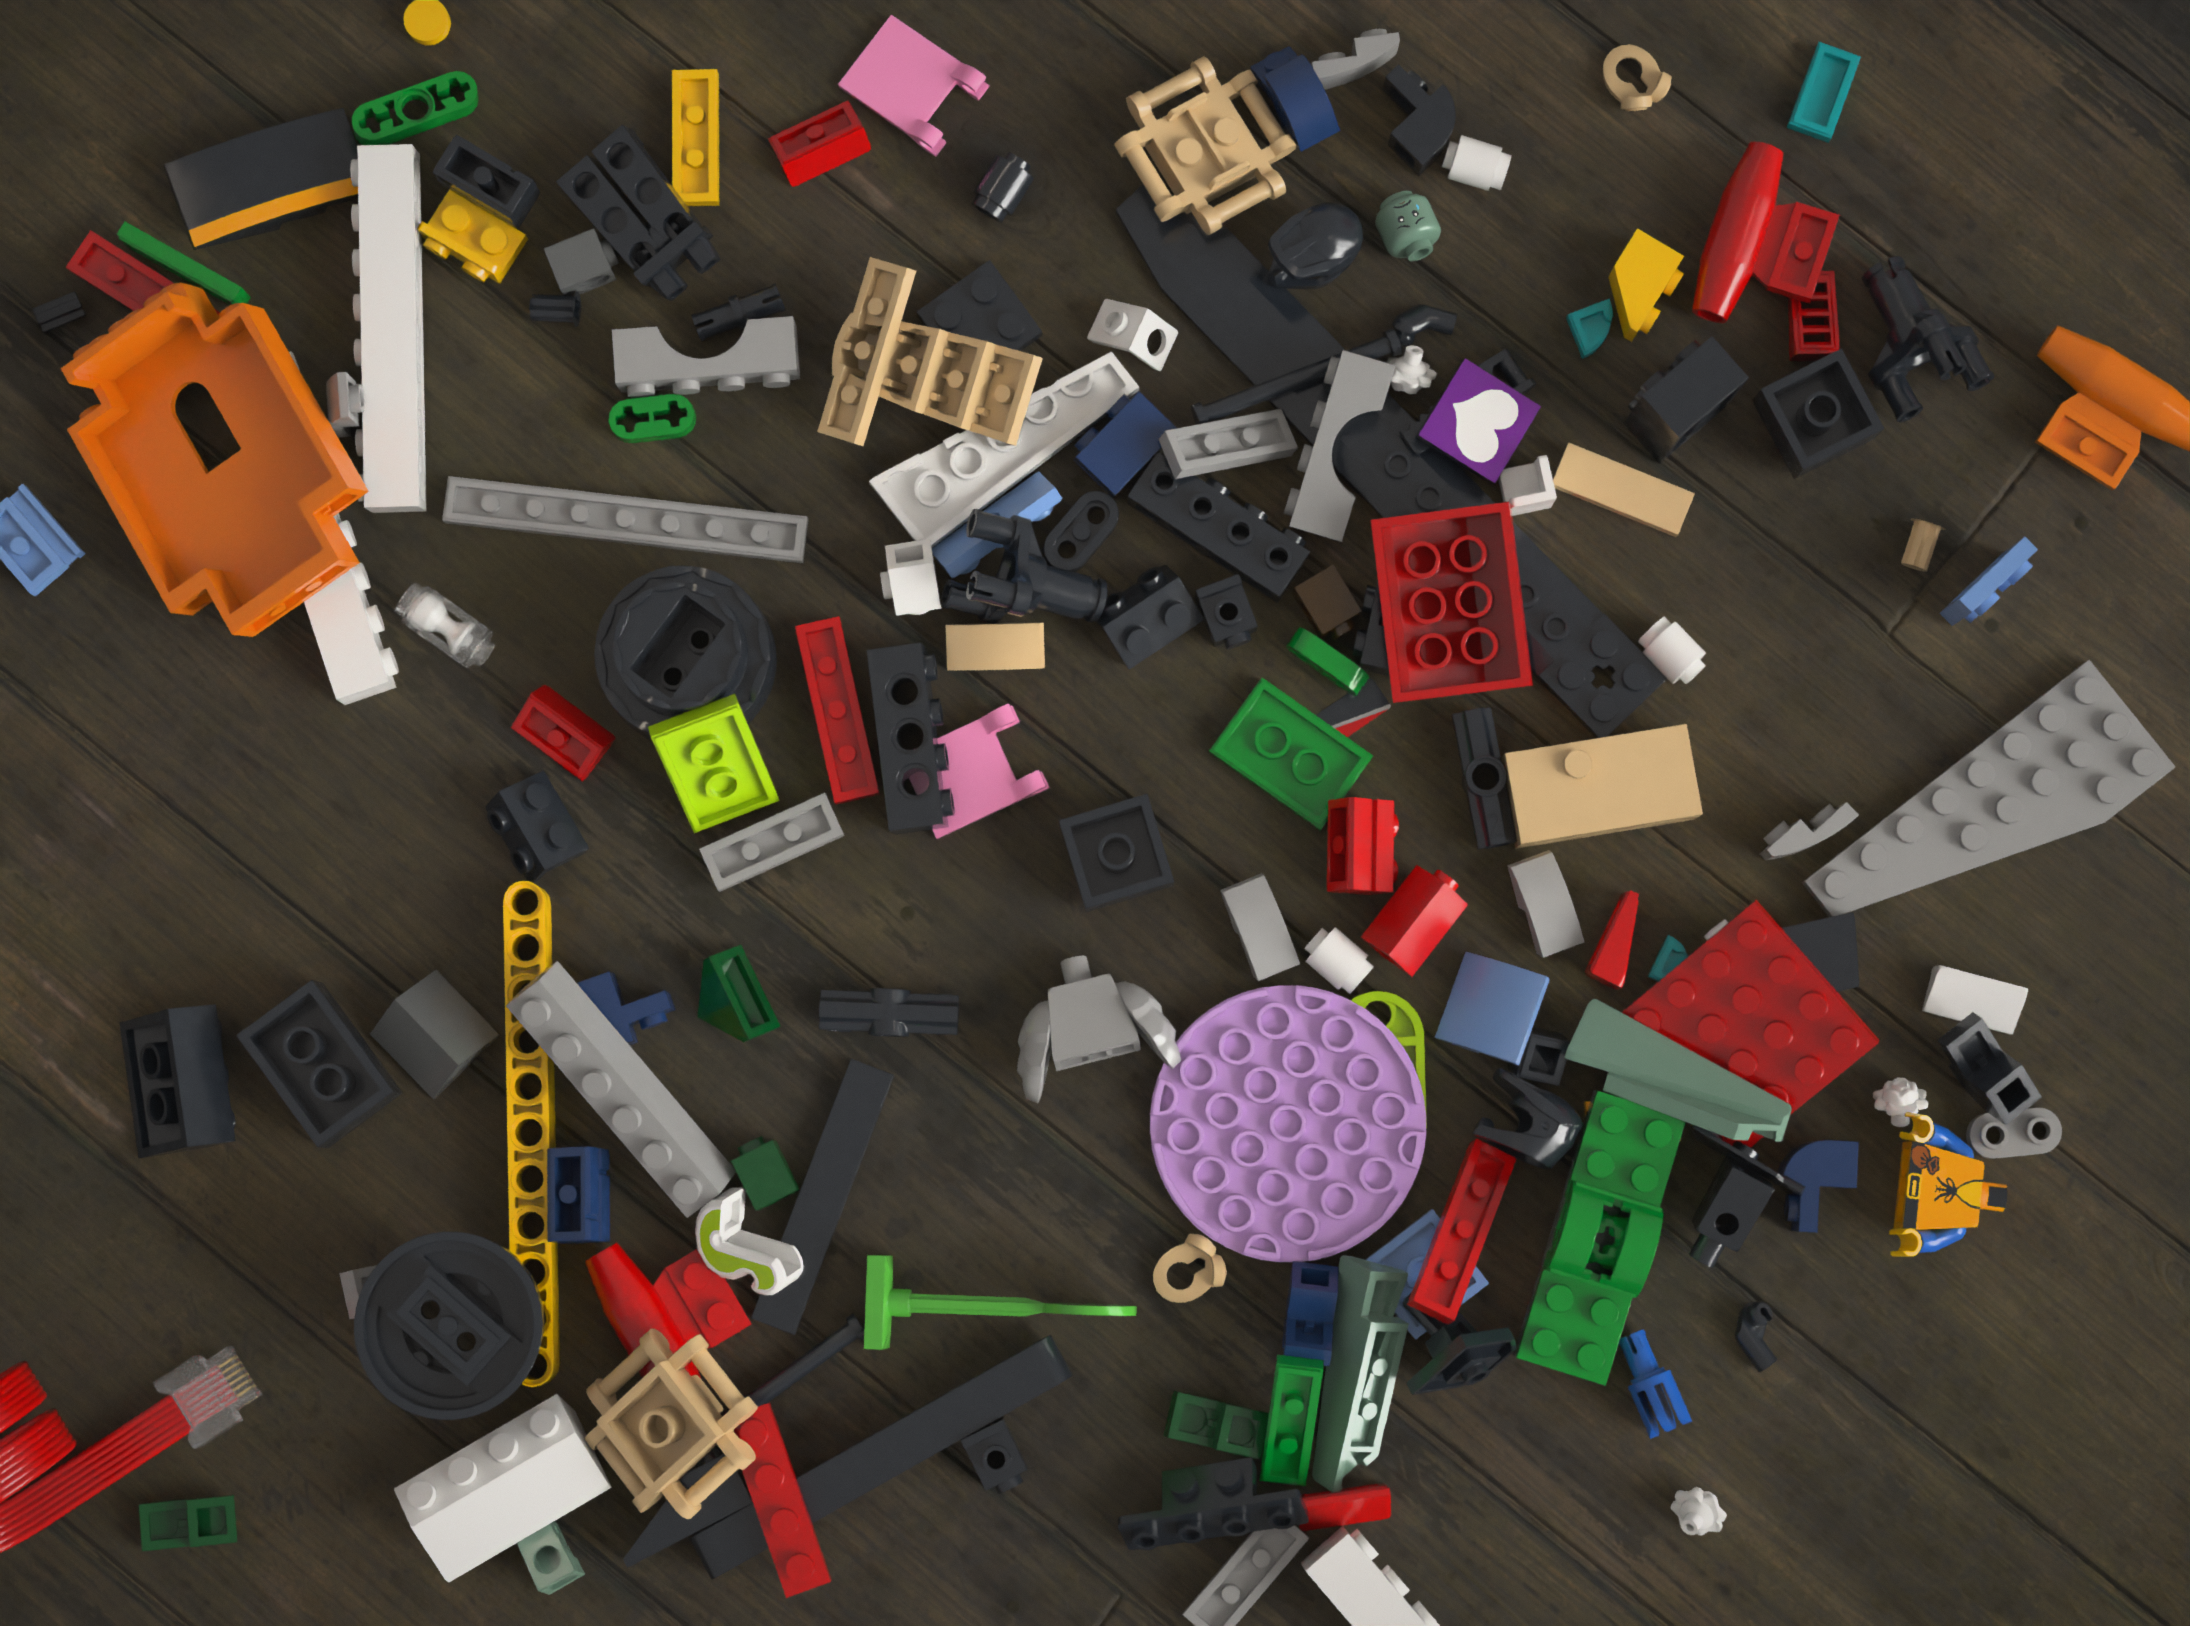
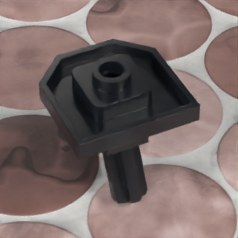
M1411 1293L1402 1302L1403 1306L1431 1335L1425 1344L1433 1359L1406 1383L1412 1395L1476 1384L1485 1379L1493 1369L1517 1349L1515 1339L1508 1327L1478 1332L1459 1311L1455 1321L1447 1325L1407 1305Z

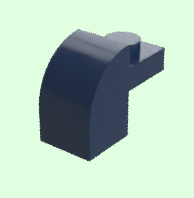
M1288 46L1281 51L1268 55L1264 60L1250 67L1258 80V85L1272 100L1282 129L1286 134L1292 135L1300 151L1340 131L1326 91L1313 67L1303 54L1297 56L1292 48Z
M606 972L577 983L629 1045L639 1043L633 1025L640 1024L641 1030L658 1026L668 1021L666 1013L676 1010L671 994L665 990L625 1005L616 976L612 972Z
M1839 1140L1811 1141L1799 1145L1784 1157L1777 1173L1788 1176L1806 1186L1802 1196L1794 1192L1786 1194L1784 1217L1786 1222H1791V1231L1818 1233L1820 1187L1857 1188L1859 1142Z
M1293 1261L1283 1330V1355L1324 1360V1366H1330L1333 1321L1338 1296L1339 1267Z

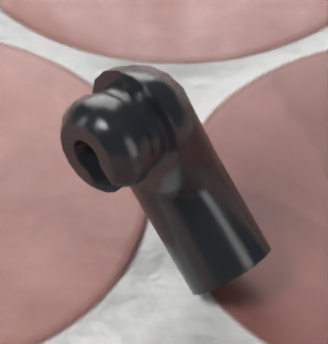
M1424 304L1416 305L1398 314L1393 320L1392 326L1399 338L1400 344L1409 346L1414 343L1415 335L1425 329L1451 336L1458 314Z
M1763 1301L1749 1302L1741 1309L1735 1330L1736 1342L1758 1372H1762L1777 1361V1358L1763 1340L1767 1321H1771L1773 1316L1770 1306Z

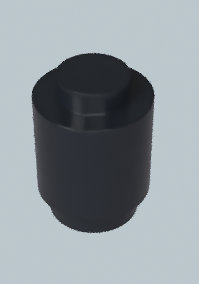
M1010 152L1007 153L1005 158L996 155L973 191L976 197L971 204L986 216L1002 223L1006 215L1012 216L1033 182L1034 178L1028 173L1031 166Z

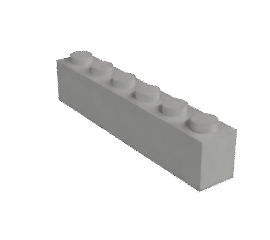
M558 961L528 983L506 1005L687 1218L722 1192L736 1173V1170Z

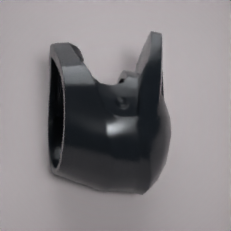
M1326 202L1311 206L1290 217L1269 239L1268 247L1274 259L1268 274V283L1276 288L1319 289L1333 282L1351 265L1361 249L1363 233L1362 225L1357 215L1346 206ZM1322 276L1318 279H1309L1311 277Z
M1498 1068L1492 1079L1511 1096L1512 1100L1508 1106L1516 1113L1519 1119L1518 1127L1515 1132L1496 1129L1490 1118L1482 1117L1476 1124L1472 1134L1525 1163L1541 1169L1551 1170L1573 1147L1579 1132L1584 1127L1581 1117L1561 1097L1547 1090L1539 1089L1516 1075Z

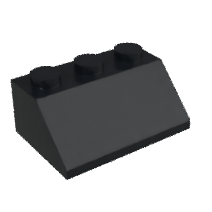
M216 1004L165 1009L120 1022L138 1158L208 1148L236 1141L234 1133L235 1115L230 1106L227 1085L229 1072L224 1063L221 1043L222 1025L217 1016Z

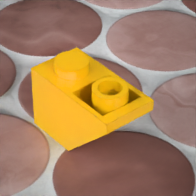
M1638 228L1609 275L1623 336L1631 342L1639 330L1645 334L1649 332L1661 312L1653 307L1662 292L1670 297L1684 275L1683 272L1677 269L1684 256Z

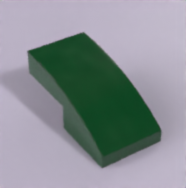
M1174 1390L1163 1436L1260 1459L1268 1413Z
M234 1495L139 1503L142 1551L237 1542Z

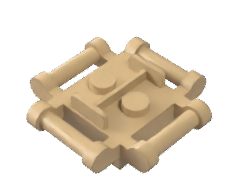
M1203 56L1192 62L1190 69L1145 93L1137 91L1126 97L1128 109L1140 130L1124 135L1116 141L1114 146L1121 157L1128 158L1155 202L1156 207L1154 211L1161 222L1167 221L1184 211L1186 214L1192 212L1202 230L1207 235H1210L1221 229L1222 223L1267 198L1274 200L1286 193V186L1282 177L1270 164L1293 152L1298 145L1291 134L1284 133L1255 86L1258 80L1251 70L1238 74L1231 81L1221 86L1216 78L1211 62ZM1199 84L1203 93L1171 109L1166 116L1156 120L1152 113L1153 108ZM1239 96L1242 97L1269 141V146L1262 150L1260 149L1231 100ZM1143 147L1147 149L1151 158L1155 162L1159 171L1161 172L1167 184L1174 193V196L1170 194L1169 190L1165 186L1161 177L1159 176L1153 164L1151 163L1145 151L1143 150ZM1255 177L1259 181V183L1215 207L1208 204V202Z
M650 1329L640 1338V1345L604 1379L597 1378L586 1389L587 1396L602 1416L596 1421L598 1425L586 1435L584 1440L592 1450H599L635 1497L632 1502L640 1513L652 1507L664 1495L680 1516L691 1519L701 1509L702 1501L737 1469L744 1470L756 1459L751 1446L738 1438L733 1430L755 1413L758 1407L750 1396L743 1397L707 1351L709 1344L701 1334L691 1338L673 1354L666 1337L658 1330ZM652 1360L655 1367L617 1401L616 1392ZM691 1361L729 1408V1411L723 1417L720 1414L724 1410L723 1406L698 1375L690 1376L685 1370V1367ZM718 1445L725 1456L689 1489L685 1488L679 1479Z

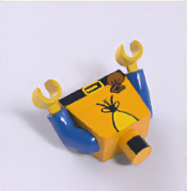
M1912 1112L1905 1113V1117H1910L1913 1121L1912 1131L1910 1133L1900 1132L1899 1134L1900 1138L1910 1141L1902 1143L1894 1228L1889 1231V1235H1898L1901 1241L1898 1251H1890L1891 1256L1908 1257L1915 1256L1918 1253L1936 1252L1964 1237L1968 1227L1978 1226L1980 1209L2003 1212L2007 1202V1186L2005 1184L1983 1182L1984 1162L1974 1159L1973 1150L1969 1145L1948 1128L1933 1123L1927 1115Z

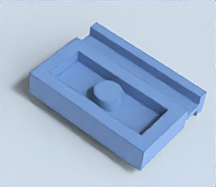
M21 484L18 487V491L0 502V559L31 595L36 596L65 572L78 557L81 558L85 553L26 485Z

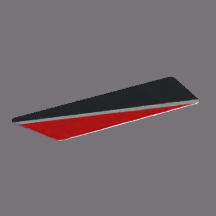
M1370 678L1357 696L1347 693L1316 716L1346 737H1349L1387 711L1391 705L1374 680Z

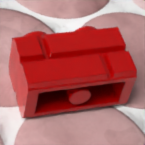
M1358 797L1328 800L1327 892L1362 895L1393 893V884L1398 876V865L1394 859V838L1399 829L1398 817L1394 813L1393 800Z

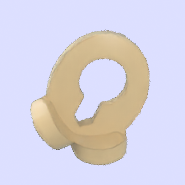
M1628 44L1612 49L1606 56L1603 64L1602 73L1605 85L1610 94L1621 103V109L1626 111L1646 110L1652 106V102L1657 103L1664 98L1670 89L1672 76L1665 72H1660L1655 59L1650 53L1638 46ZM1631 58L1640 64L1642 68L1640 78L1647 87L1646 93H1639L1632 83H1626L1617 76L1616 66L1621 60Z
M1189 1234L1184 1244L1177 1245L1167 1251L1159 1259L1153 1272V1282L1156 1291L1163 1298L1176 1303L1192 1301L1202 1296L1210 1287H1222L1226 1279V1265L1222 1256L1216 1254V1247L1208 1238L1199 1234ZM1197 1258L1205 1260V1267L1194 1274L1193 1282L1188 1288L1183 1290L1175 1289L1168 1283L1167 1271L1173 1264L1177 1262L1189 1264Z

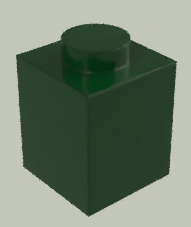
M761 1136L737 1148L741 1156L731 1160L755 1211H760L800 1191L776 1140L765 1143Z

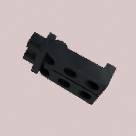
M621 125L591 151L598 160L586 155L556 182L635 271L633 274L640 283L654 288L665 299L672 301L688 287V284L675 270L685 260L688 259L698 273L701 274L720 261L718 253L710 242L714 235L705 225H701L691 209L684 203L643 147L644 144L635 131ZM609 175H611V177L615 180V182L619 185V187L623 190V192L627 195V197L631 200V202L635 205V207L639 210V212L643 215V217L648 221L649 224L645 222V220L641 217V215L637 212V210L633 207V205L629 202V200L625 197V195L621 192V190L617 187V185L613 182Z

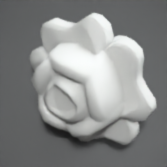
M1414 345L1407 346L1404 356L1388 358L1387 363L1395 365L1391 379V385L1394 390L1404 391L1407 394H1416L1422 387H1430L1431 380L1436 378L1437 374L1434 370L1429 369L1430 365L1421 361L1423 349Z
M1897 1077L1893 1081L1888 1080L1884 1084L1883 1089L1873 1092V1098L1876 1100L1874 1107L1891 1115L1892 1125L1905 1127L1910 1122V1117H1905L1906 1112L1918 1113V1110L1928 1108V1101L1925 1099L1927 1092L1923 1089H1917L1915 1082Z
M1694 1487L1690 1491L1679 1490L1676 1492V1500L1671 1504V1510L1678 1516L1681 1529L1686 1534L1704 1535L1707 1532L1721 1531L1723 1526L1721 1522L1725 1520L1727 1515L1719 1507L1718 1499L1710 1491H1703L1698 1487Z

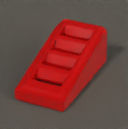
M1821 271L1817 284H1823L1824 292H1814L1811 301H1824V308L1801 309L1800 300L1788 297L1789 361H1817L1840 349L1834 271ZM1802 318H1824V325H1803ZM1803 335H1824L1825 342H1804Z
M1632 890L1621 894L1584 971L1586 976L1615 990L1622 989L1625 983L1638 908L1639 894Z

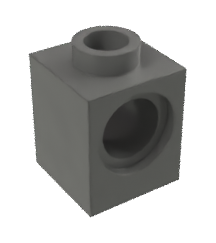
M594 228L544 248L563 295L575 296L577 291L581 295L616 280L611 266L619 264L614 249L607 239L600 241Z

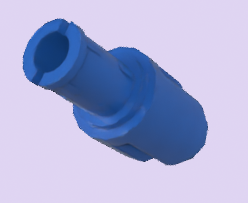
M1643 1329L1630 1334V1336L1621 1338L1618 1345H1620L1634 1377L1630 1381L1632 1385L1628 1386V1389L1649 1438L1652 1439L1659 1436V1428L1643 1391L1646 1392L1656 1418L1664 1431L1669 1432L1676 1429V1421L1661 1386L1662 1383L1678 1420L1683 1425L1693 1421L1671 1370L1666 1371L1664 1367L1659 1368Z

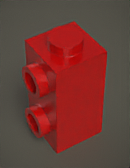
M1416 865L1361 938L1383 959L1413 977L1468 904L1455 892L1459 885L1451 877L1439 869L1434 874H1431Z

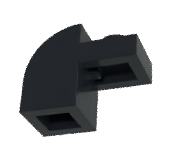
M1398 64L1385 77L1383 90L1408 117L1391 132L1388 146L1419 177L1445 151L1455 124V105L1449 91L1443 84L1429 96L1426 93L1428 87L1423 79L1414 71L1410 70L1407 73Z
M1974 1012L1937 1040L1952 1063L1948 1067L1960 1084L1984 1110L2004 1125L2009 1124L2042 1098L2022 1064L2002 1051L1984 1020Z

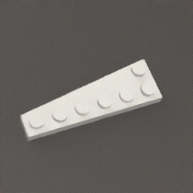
M1110 352L1062 377L1053 385L1032 393L1016 446L969 430L960 434L958 432L943 440V443L922 454H917L875 476L869 481L870 485L914 541L930 539L931 547L933 548L966 523L973 509L982 511L1107 415L1106 412L1124 393L1129 398L1137 393L1139 386L1115 355Z

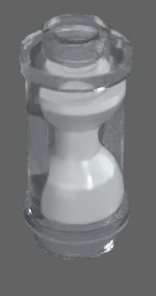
M418 583L412 584L403 594L395 608V612L402 617L401 622L466 669L474 663L481 666L495 647V644L490 641L493 631L428 585L423 588ZM447 610L463 622H456L451 619ZM431 632L441 633L446 638L447 643Z

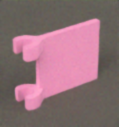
M890 15L838 83L840 89L910 136L918 145L935 157L945 146L946 141L941 138L943 133L927 121L953 87L958 85L978 101L989 88V85L984 82L986 79L984 74L974 67L960 62L893 15Z
M1010 704L1001 706L982 718L937 738L938 744L945 743L947 747L949 770L941 771L943 788H951L955 815L947 816L948 827L932 829L936 839L1050 788L1043 772H1040V770L1034 771L1018 780L1015 778L996 736L997 732L1020 723L1014 707L1010 706ZM916 772L909 777L916 795H920L927 790L929 786L927 773Z

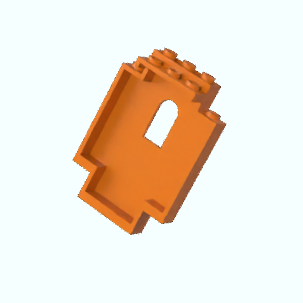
M181 282L174 283L149 297L143 304L144 308L137 309L125 316L124 319L112 324L108 329L109 334L101 335L89 344L79 348L73 354L74 359L61 368L69 384L93 389L101 403L85 409L79 415L80 420L69 427L67 431L169 612L193 616L208 604L214 602L232 635L254 637L360 563L333 516L369 491L264 308L246 303H235L223 309L218 316L202 288ZM192 383H199L208 390L241 450L210 472L176 414L175 403L179 392L185 386Z

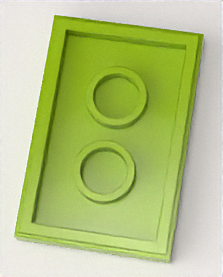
M735 694L648 727L651 739L694 833L780 801Z

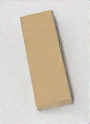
M1572 443L1567 444L1553 478L1554 487L1557 490L1674 537L1678 536L1695 495L1693 492Z

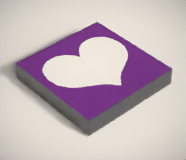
M1464 358L1415 437L1492 485L1496 483L1541 406Z

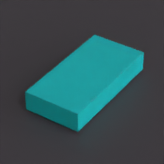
M1818 42L1786 128L1829 143L1861 56Z

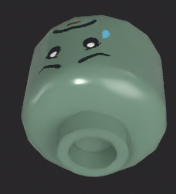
M1401 191L1386 198L1380 205L1381 210L1377 213L1375 225L1389 254L1396 258H1408L1409 261H1418L1427 257L1433 251V245L1441 234L1440 224L1427 198L1419 194H1413L1411 191Z

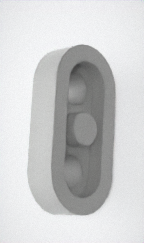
M2045 1108L2026 1109L2007 1125H2004L1989 1113H1983L1972 1119L1966 1131L1968 1145L1976 1155L1986 1159L2047 1153L2058 1145L2062 1136V1127L2058 1117ZM2036 1122L2042 1123L2046 1128V1134L2040 1140L2032 1134V1127ZM1992 1126L2000 1132V1140L1996 1144H1991L1986 1138V1132Z

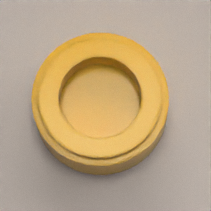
M415 0L407 7L404 13V26L410 37L419 44L435 45L444 40L450 31V16L444 5L438 0Z

